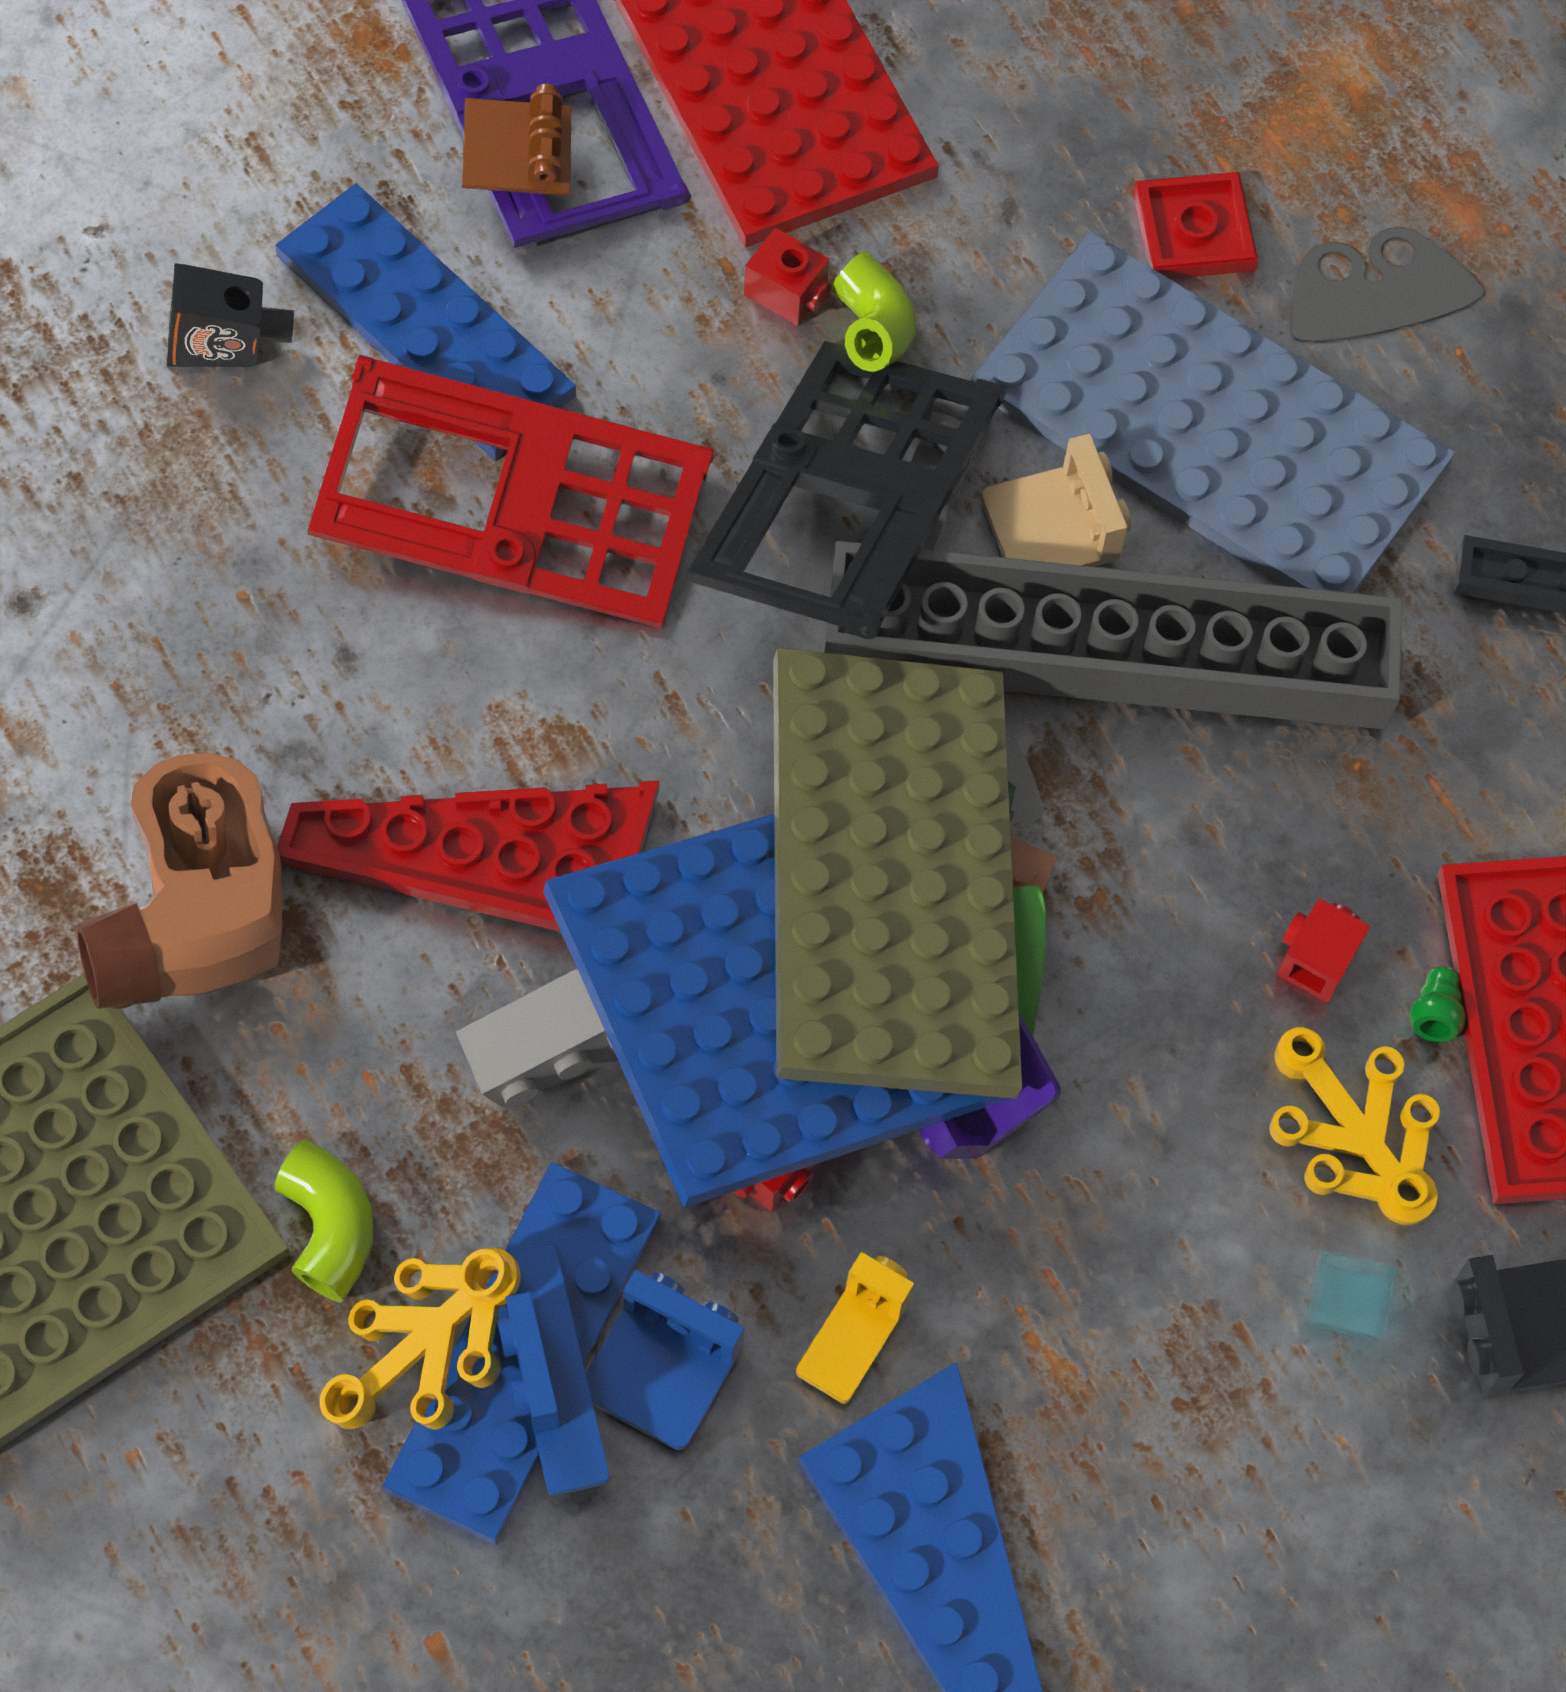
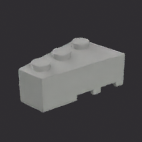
M577 968L455 1031L481 1094L501 1107L524 1104L535 1098L541 1091L618 1062Z

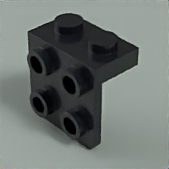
M1493 1255L1469 1258L1453 1281L1452 1294L1456 1311L1464 1319L1469 1338L1467 1344L1468 1359L1474 1375L1479 1377L1483 1396L1566 1384V1260H1555L1497 1270Z

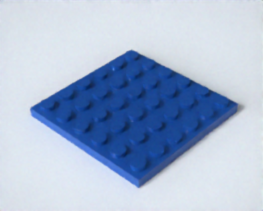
M774 814L546 880L543 893L684 1208L1012 1099L776 1078Z

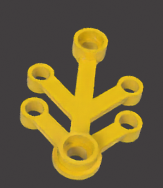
M1304 1027L1292 1028L1285 1032L1276 1047L1274 1055L1278 1069L1289 1078L1306 1079L1340 1126L1308 1120L1306 1114L1298 1107L1284 1106L1276 1111L1269 1126L1271 1137L1282 1146L1289 1147L1299 1143L1363 1157L1376 1174L1344 1170L1341 1162L1336 1157L1329 1154H1320L1315 1156L1306 1168L1304 1179L1307 1187L1319 1195L1337 1192L1377 1201L1384 1215L1399 1224L1414 1225L1427 1219L1433 1212L1438 1198L1434 1181L1423 1171L1429 1132L1434 1128L1440 1117V1108L1437 1102L1428 1095L1417 1094L1410 1097L1401 1110L1400 1119L1406 1129L1399 1162L1384 1143L1393 1086L1404 1070L1402 1055L1396 1049L1386 1046L1379 1047L1371 1053L1365 1066L1369 1085L1363 1114L1323 1060L1325 1045L1322 1038L1313 1030ZM1298 1041L1304 1042L1310 1046L1312 1054L1300 1056L1293 1050L1292 1044ZM1380 1059L1389 1061L1394 1067V1073H1381L1376 1068L1375 1061ZM1413 1107L1425 1109L1430 1116V1120L1427 1122L1415 1120L1411 1115L1410 1109ZM1284 1118L1294 1120L1299 1127V1132L1295 1134L1285 1133L1280 1128L1279 1121ZM1317 1167L1328 1168L1334 1175V1181L1325 1183L1318 1180L1314 1174V1169ZM1401 1185L1413 1187L1417 1192L1418 1199L1415 1201L1403 1199L1398 1192V1187Z
M493 1247L471 1253L462 1265L426 1264L417 1258H409L403 1261L395 1271L394 1283L400 1292L411 1299L422 1300L428 1297L434 1289L457 1292L440 1307L382 1306L370 1299L361 1300L356 1303L349 1313L348 1324L355 1334L365 1340H379L387 1332L410 1334L360 1379L348 1374H341L332 1378L325 1385L320 1396V1409L323 1416L344 1429H356L365 1425L372 1419L375 1413V1400L424 1357L419 1391L411 1401L410 1412L416 1422L429 1429L437 1430L446 1426L454 1413L453 1401L445 1394L456 1327L470 1314L468 1346L458 1358V1374L462 1379L478 1388L490 1386L499 1376L501 1369L500 1360L492 1353L498 1310L506 1304L507 1296L516 1294L520 1284L521 1272L516 1259L505 1250ZM417 1271H422L419 1283L414 1287H410L409 1283L413 1274ZM498 1272L496 1281L487 1289L488 1279L492 1274ZM375 1312L374 1323L364 1329L366 1317L370 1313ZM484 1357L485 1366L479 1374L473 1375L472 1369L475 1362ZM358 1397L355 1408L349 1413L348 1408L351 1401ZM437 1399V1411L434 1415L426 1417L427 1406Z

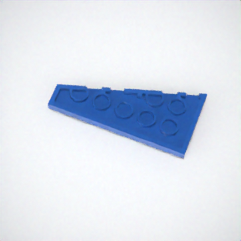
M956 1362L799 1456L798 1463L941 1692H1043Z

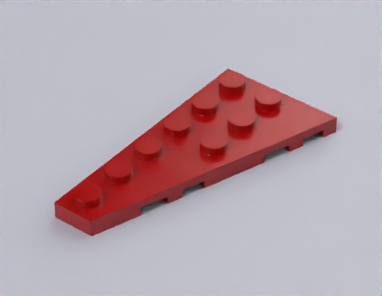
M659 780L639 781V786L607 788L606 783L585 785V790L550 792L546 787L461 792L455 793V798L424 800L423 795L401 796V801L365 803L362 799L291 803L277 849L281 865L560 931L543 893L546 880L641 853L659 793Z

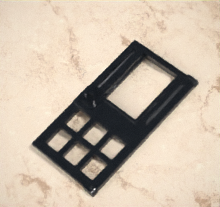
M824 341L689 566L687 581L844 627L845 633L865 639L875 638L883 619L997 408L1005 398V389L997 383L977 378L976 382L900 361H896L884 369L875 372L865 371L852 362L845 346ZM837 371L869 379L857 400L825 392ZM889 384L919 393L908 414L874 406L886 385ZM937 398L969 407L958 428L924 420ZM814 410L846 418L834 440L802 432L803 427ZM864 424L897 432L885 454L851 446ZM914 438L947 446L944 455L935 469L902 460ZM794 486L880 510L832 598L744 572Z

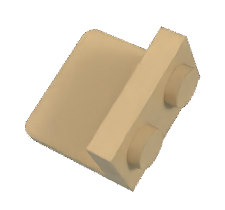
M1090 433L1069 439L1063 467L991 485L984 489L982 504L1003 558L1091 567L1120 559L1126 532L1131 530L1130 513L1122 498L1116 500L1110 485L1112 483L1110 462L1104 452H1097Z

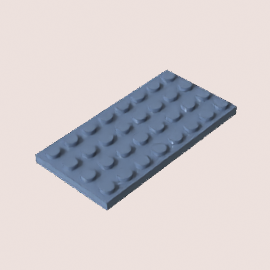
M1091 231L970 380L976 382L978 378L1001 385L1006 391V396L998 409L1064 450H1067L1070 438L1090 433L1097 452H1104L1108 457L1112 470V480L1276 582L1288 587L1356 593L1449 467L1455 455V451Z

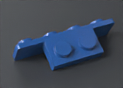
M547 1244L509 1253L519 1264L521 1279L516 1294L506 1297L505 1306L508 1317L498 1319L497 1323L505 1357L517 1354L522 1377L510 1380L518 1417L531 1416L548 1494L550 1496H558L607 1484L610 1479L557 1248L553 1244Z

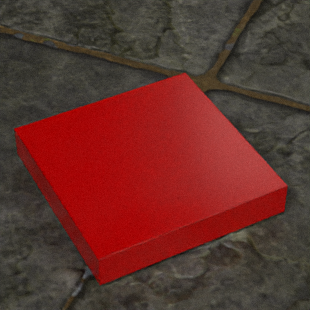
M1239 172L1135 181L1133 194L1149 267L1169 279L1256 271L1259 260Z

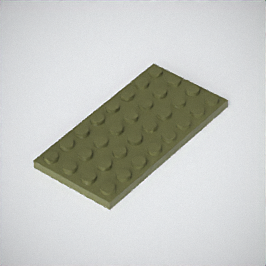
M778 648L773 659L776 1078L1016 1099L1022 1089L1003 672Z

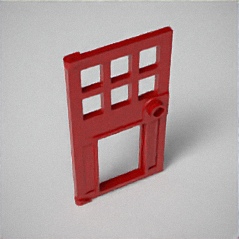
M364 355L358 356L351 378L352 389L311 517L308 535L469 577L475 581L524 594L537 595L662 629L702 482L706 481L710 464L714 459L713 448L699 446L402 367ZM364 412L508 450L484 531L341 494V486ZM576 439L621 452L611 482L565 470L573 440ZM635 456L682 468L674 498L627 486ZM560 488L607 500L597 531L551 519ZM622 504L669 517L660 547L613 535ZM545 537L593 549L584 580L536 567ZM608 553L655 565L647 596L599 584Z

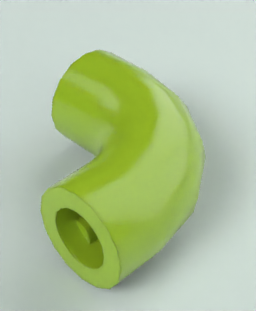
M868 251L861 252L842 269L832 284L831 291L859 318L848 327L845 335V348L849 358L862 370L875 372L895 363L913 344L916 336L915 309L905 289L894 276Z
M305 1138L295 1145L288 1154L277 1174L274 1184L275 1191L301 1205L309 1212L313 1221L312 1237L293 1265L292 1272L317 1293L330 1300L342 1303L360 1277L373 1245V1207L360 1178L331 1152Z

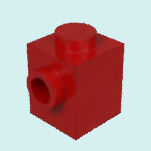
M774 228L745 265L744 295L798 326L810 310L817 312L829 296L832 286L828 282L829 258L781 230Z
M1318 898L1308 916L1298 911L1289 925L1281 942L1287 944L1290 948L1284 957L1277 976L1329 1003L1358 953L1371 926L1361 921L1357 913L1349 907L1338 903L1329 904Z

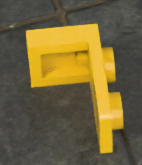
M861 1252L848 1272L845 1291L797 1365L796 1375L840 1403H848L910 1305L915 1283L907 1279L908 1273L905 1269L887 1257L877 1256L873 1259Z

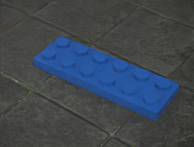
M357 183L275 244L277 257L391 364L560 409L576 397V384ZM476 442L495 461L508 451Z
M551 1162L505 1251L512 1253L547 1244L556 1246L584 1368H586L623 1294V1289L636 1269L660 1221V1212ZM498 1272L492 1274L487 1284V1289L496 1281ZM505 1305L499 1308L497 1320L508 1317ZM470 1317L451 1355L445 1394L451 1398L454 1404V1413L450 1422L437 1430L429 1429L415 1422L382 1487L385 1493L496 1545L540 1456L531 1416L518 1417L510 1380L522 1377L517 1354L505 1357L497 1322L492 1353L499 1358L501 1369L496 1381L490 1386L478 1388L462 1379L458 1374V1358L468 1346ZM484 1357L475 1362L472 1369L473 1375H477L483 1370L485 1366ZM437 1399L427 1406L426 1417L434 1415L437 1411Z

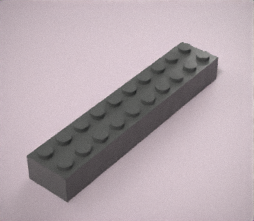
M836 541L831 598L862 543ZM921 549L883 619L875 638L865 639L845 633L844 627L827 623L825 653L1003 672L1004 691L1386 730L1400 700L1402 598Z

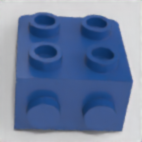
M635 1269L623 1289V1310L586 1372L593 1406L675 1450H682L690 1444L742 1351L745 1327L737 1324L739 1318L728 1308L713 1301H707L703 1306L683 1295L684 1288L670 1277L658 1272H653L649 1277Z

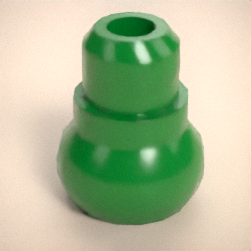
M1437 966L1431 969L1426 975L1425 985L1420 990L1419 998L1411 1006L1409 1020L1412 1029L1419 1037L1425 1040L1447 1042L1458 1036L1464 1028L1466 1015L1461 1005L1460 976L1454 969L1447 966Z

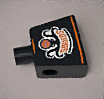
M174 263L167 366L251 367L256 364L259 340L292 343L294 310L262 307L263 282L258 278Z

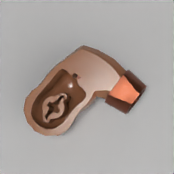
M211 753L177 755L154 765L133 786L131 808L149 857L153 898L144 906L138 907L135 902L76 925L80 959L90 995L97 1009L109 1007L123 1009L133 1004L158 1002L161 1000V997L199 996L229 989L277 966L280 960L282 941V867L280 855L265 815L262 790L256 774L236 759Z

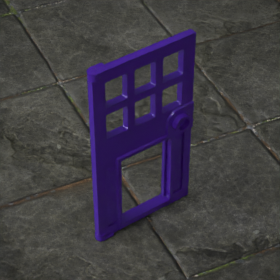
M401 0L463 138L465 98L530 103L531 95L541 84L554 85L562 97L588 90L635 191L552 213L544 194L488 190L513 248L659 207L662 210H667L684 205L691 199V194L683 182L597 0H512L485 7L482 0H464L469 12L439 20L436 19L428 0ZM572 5L585 33L554 40L541 12ZM524 17L538 45L506 53L493 25ZM477 30L490 58L458 66L445 37Z

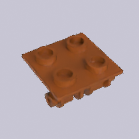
M539 85L531 95L530 103L465 98L462 188L570 196L572 106L562 105L563 98L557 92V88L554 85Z

